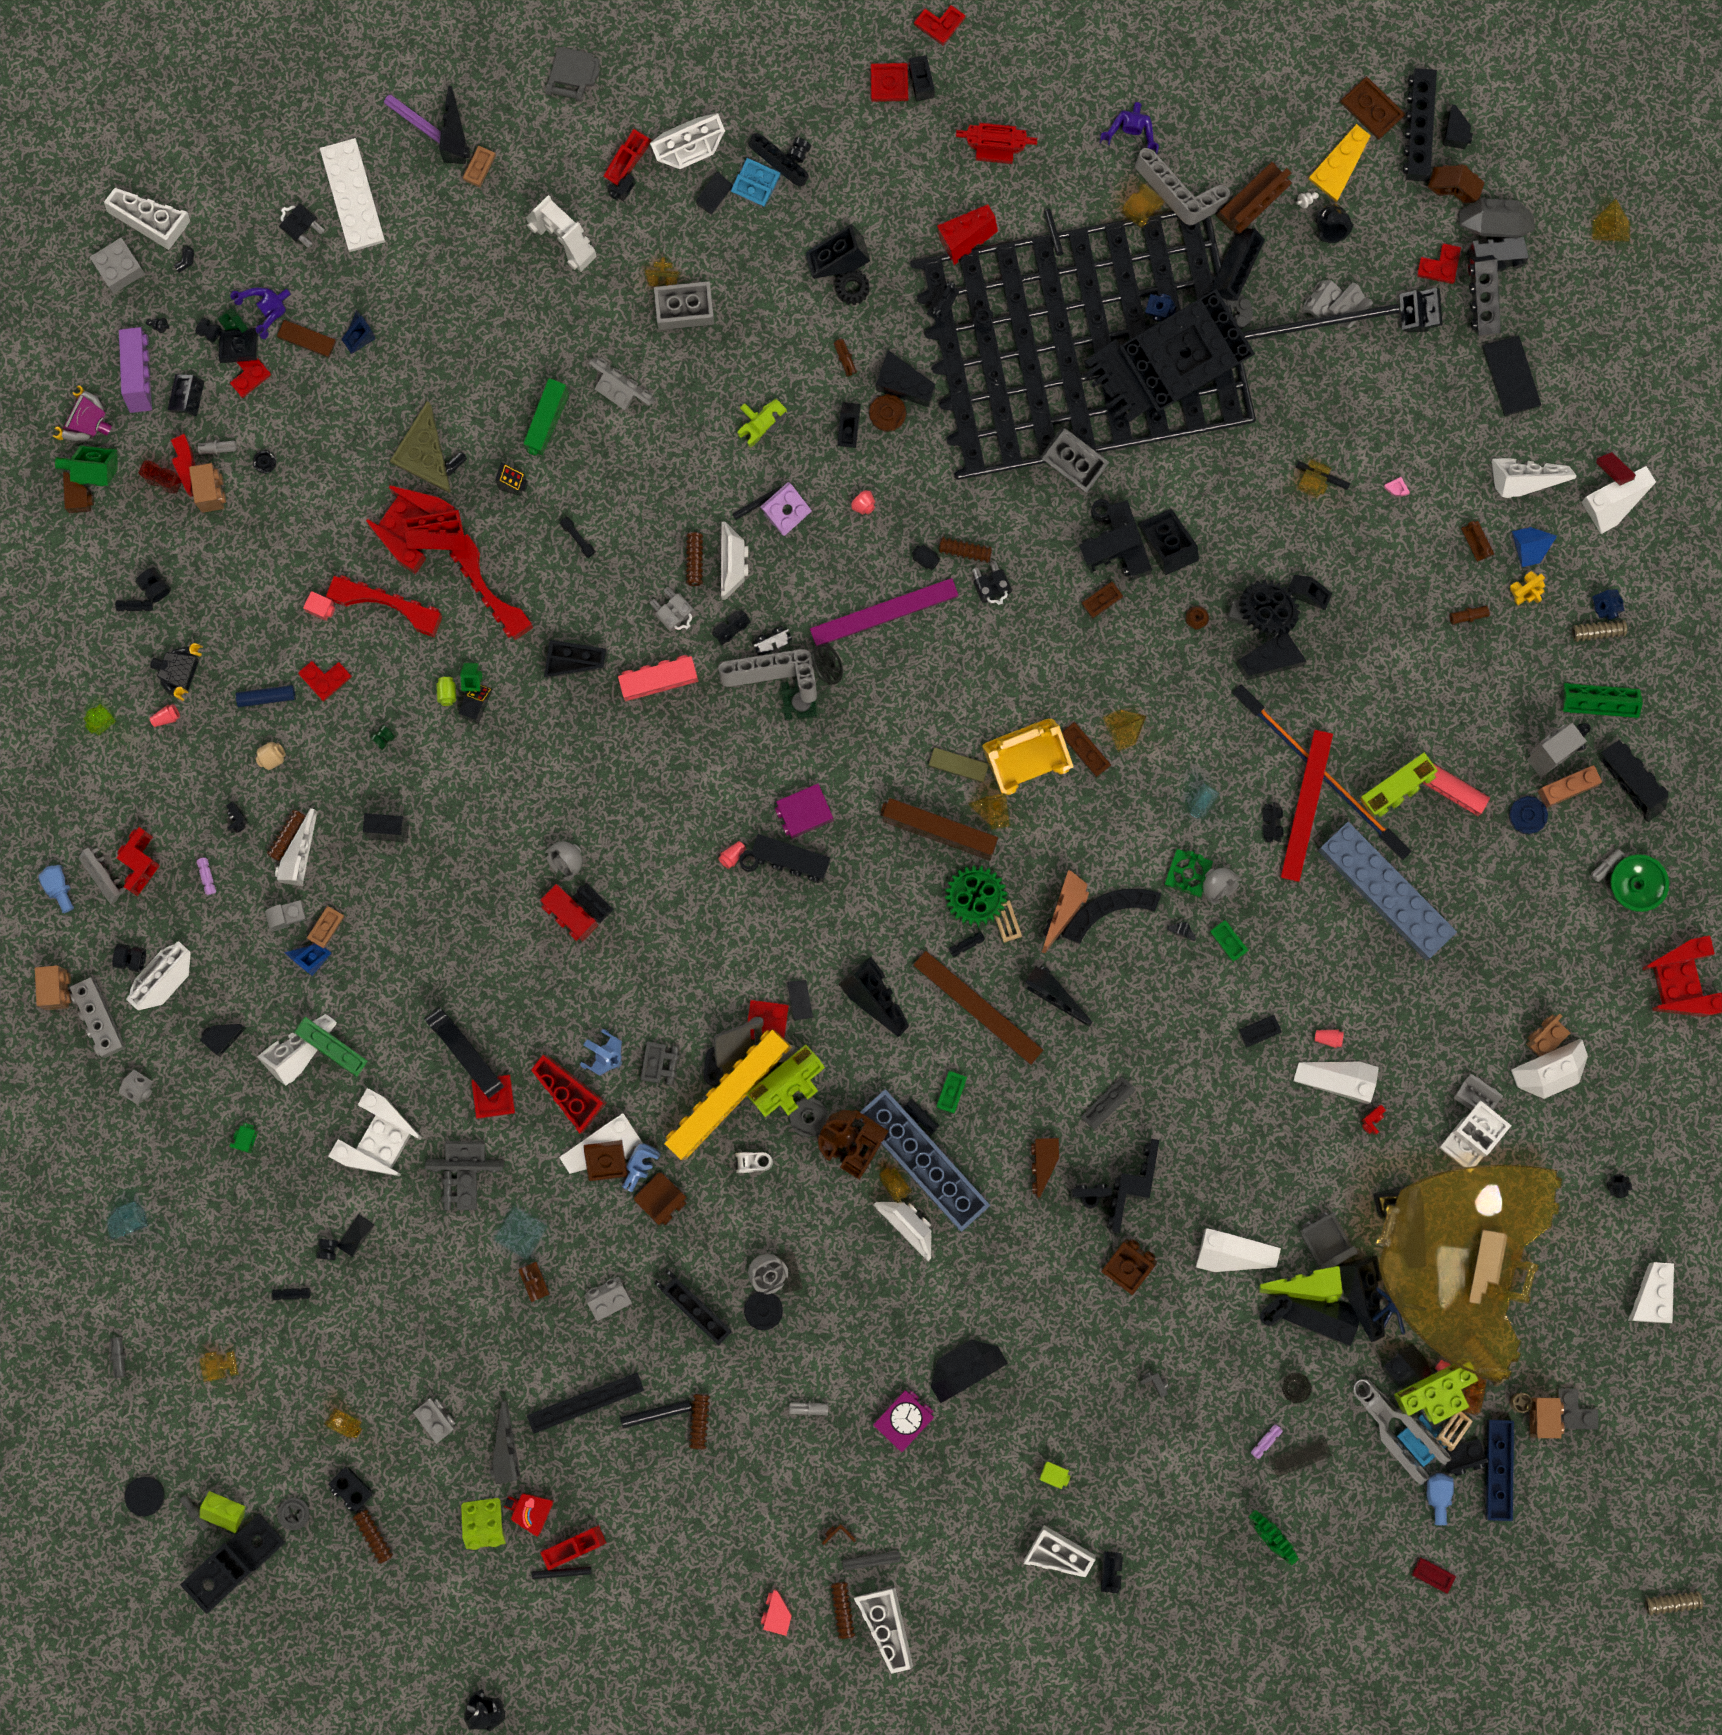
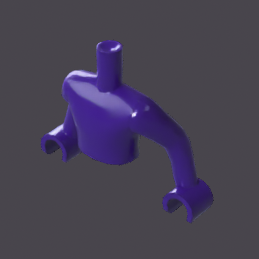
M1139 102L1134 104L1133 112L1121 111L1108 132L1101 134L1099 141L1101 144L1102 140H1107L1108 145H1110L1112 136L1123 122L1122 130L1131 135H1140L1143 127H1145L1147 148L1154 150L1156 154L1159 149V145L1154 142L1151 118L1148 115L1140 114L1142 105Z
M250 288L240 293L233 291L230 297L232 300H235L234 303L236 305H241L243 299L249 296L263 297L256 305L265 315L266 320L262 325L256 327V332L260 334L261 339H266L269 335L268 327L286 312L282 301L291 294L288 289L277 295L269 288Z

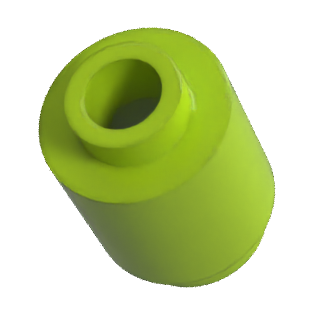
M452 677L439 678L438 683H436L437 702L441 703L442 706H451L456 702V684L453 682Z

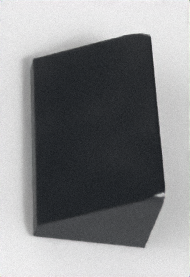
M716 172L697 198V206L712 215L733 185L720 173Z
M807 981L787 982L794 1021L813 1018Z

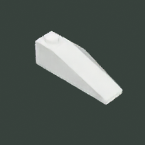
M621 1114L559 1158L571 1174L587 1169L584 1145L622 1140L625 1159L631 1157L636 1146L643 1144L626 1116Z

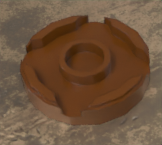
M890 394L879 396L870 406V420L873 426L881 431H895L905 422L906 407L897 396Z

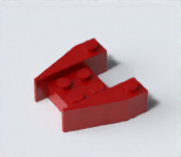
M390 485L391 493L397 496V498L378 525L369 519L366 522L397 562L416 575L426 558L418 550L407 548L402 519L456 509L439 497Z
M1711 936L1691 939L1642 968L1643 971L1654 969L1662 1005L1652 1008L1653 1011L1700 1017L1722 1014V992L1703 996L1695 960L1707 958L1715 954Z

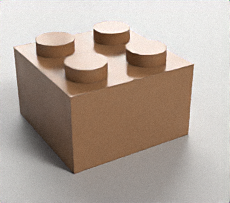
M212 463L189 467L194 502L200 511L204 513L224 509V503L227 501L225 492H222L221 485H224L223 476L219 474L218 468L216 469Z
M60 966L35 967L37 1006L44 1010L69 1008V1003L72 1002L71 992H68V984L71 983L70 973H67V970Z
M1532 1398L1533 1405L1529 1410L1530 1438H1561V1434H1564V1423L1561 1422L1564 1404L1561 1402V1398Z

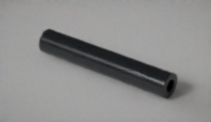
M685 1400L622 1416L620 1419L622 1427L627 1428L690 1412L692 1408L690 1400Z

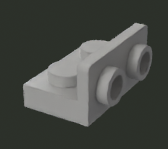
M1352 283L1328 310L1331 315L1368 309L1373 304V301L1364 296L1358 284ZM1356 321L1341 323L1338 325H1341L1349 329L1352 325L1355 324Z
M429 1398L427 1402L413 1413L437 1444L456 1429L453 1426L456 1423L449 1414L447 1416L442 1411L444 1406L438 1399Z

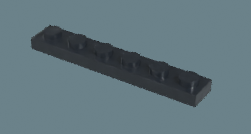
M637 1372L528 1414L527 1418L533 1434L645 1390Z

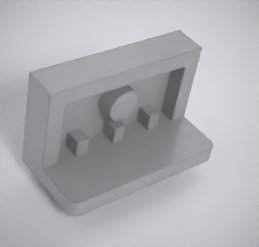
M1322 280L1315 286L1314 292L1305 301L1302 311L1304 313H1311L1315 318L1332 316L1328 308L1340 297L1343 291L1332 280Z
M1470 1074L1460 1086L1454 1099L1471 1111L1479 1101H1482L1494 1110L1503 1095L1496 1089L1488 1086L1480 1078Z
M619 1277L608 1280L598 1288L590 1289L584 1295L597 1321L632 1304Z

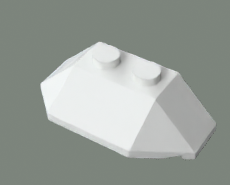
M716 113L695 118L663 132L650 142L657 161L682 169L713 155L725 130L719 114Z
M722 522L721 535L722 600H726L745 581V576H748V564H745V557H748V546H745L744 540L726 522Z
M179 941L160 950L134 979L130 995H128L126 1000L137 1010L163 1005L189 976L190 951Z
M1580 1038L1511 1069L1518 1088L1545 1099L1580 1082L1588 1055Z
M876 1202L874 1207L929 1261L931 1259V1230L929 1229L931 1224L924 1217L920 1219L915 1214L917 1210L910 1203L906 1205L904 1202Z

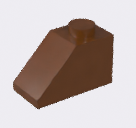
M63 472L66 511L68 513L90 512L91 506H94L93 494L82 484L71 482L70 474Z

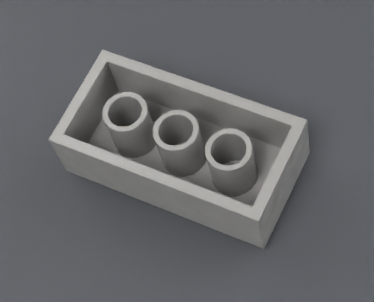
M1573 723L1568 727L1564 724L1529 752L1531 756L1527 761L1541 778L1569 758L1587 741Z

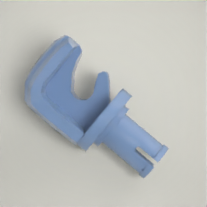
M47 866L38 875L42 888L50 899H57L62 913L73 910L74 906L67 895L71 888L69 885H65V877L62 871L63 866Z
M648 1144L637 1145L626 1166L629 1174L622 1187L627 1189L629 1183H631L628 1191L633 1192L639 1178H646L648 1176L646 1170L653 1167L652 1163H645L643 1159L649 1157L658 1159L661 1156V1152Z
M1435 1473L1429 1476L1430 1478L1427 1480L1428 1505L1434 1507L1435 1525H1447L1446 1507L1452 1505L1454 1481L1451 1476Z

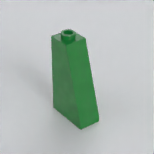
M551 378L546 383L524 441V447L527 449L526 452L531 455L537 456L539 454L543 456L569 398V392L565 384Z

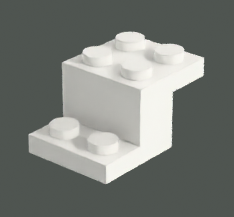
M1479 1101L1468 1116L1459 1122L1439 1148L1470 1173L1480 1160L1491 1152L1511 1125L1486 1104Z

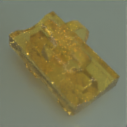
M661 257V262H654V267H658L660 270H645L648 286L658 287L659 276L666 277V286L677 285V280L680 277V272L665 271V268L673 267V263L666 262V257Z
M895 1167L892 1170L886 1168L879 1174L882 1178L880 1181L896 1203H899L902 1197L905 1198L907 1194L912 1192Z
M337 1408L333 1409L330 1418L324 1423L330 1429L349 1439L352 1437L356 1439L362 1431V1428L359 1427L362 1423L361 1421Z

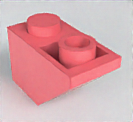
M774 1589L773 1593L768 1594L766 1604L770 1606L768 1613H763L761 1624L764 1625L763 1630L786 1636L792 1614L779 1591Z

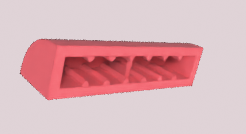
M1425 762L1417 768L1415 773L1421 780L1431 773L1432 770ZM1433 763L1438 770L1435 774L1436 778L1428 784L1426 782H1423V784L1476 816L1482 814L1490 797Z

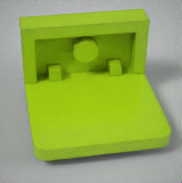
M499 1498L465 1502L461 1505L462 1538L466 1549L477 1550L481 1547H497L506 1544L502 1528L501 1501Z

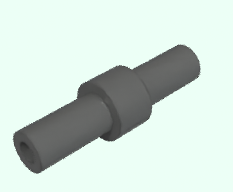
M186 1495L179 1500L189 1511L188 1515L193 1520L195 1519L204 1531L211 1526L208 1521L199 1518V1507H195Z

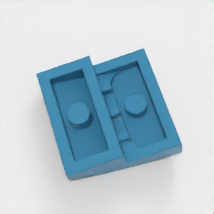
M747 158L731 192L765 207L781 173Z

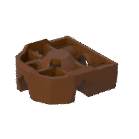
M841 1110L831 1114L818 1137L819 1150L828 1161L832 1157L840 1158L842 1162L840 1168L860 1180L889 1131L857 1110ZM855 1118L863 1120L862 1123L865 1125L861 1130L852 1125ZM864 1144L869 1147L865 1156L860 1154ZM840 1147L842 1149L843 1147H845L846 1152H848V1154L845 1155L844 1153L840 1152L838 1148Z

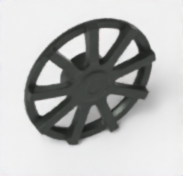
M817 645L811 652L813 662L811 665L819 675L818 678L828 683V685L839 683L843 677V666L838 654L828 645ZM822 647H825V648H826V649H825V656H824V654H823V652H822ZM830 651L835 655L834 658L829 656ZM836 660H838L840 668L836 667ZM833 670L840 673L839 678L835 675Z

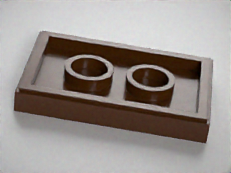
M1367 76L1340 100V103L1378 140L1406 115Z

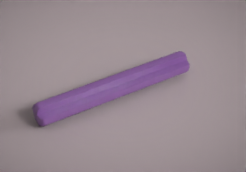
M392 95L385 98V105L440 144V130Z

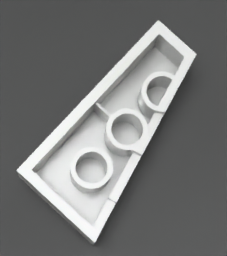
M114 188L104 201L109 214L168 250L190 222L188 212L179 211L168 205L157 204L153 200H145L139 198L138 195Z
M890 1588L856 1596L854 1600L859 1606L862 1616L867 1622L891 1674L911 1669L913 1663L896 1589Z

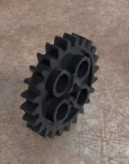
M1263 580L1262 583L1256 581L1255 584L1251 583L1248 588L1246 587L1240 597L1239 606L1242 608L1239 612L1245 613L1242 619H1248L1247 626L1252 624L1253 631L1259 629V635L1265 632L1266 637L1270 633H1272L1274 638L1278 634L1282 637L1284 633L1288 634L1299 620L1298 615L1300 611L1297 609L1300 605L1294 604L1297 598H1291L1290 596L1293 592L1287 593V587L1280 588V583L1275 586L1273 580L1269 584H1267L1266 580Z

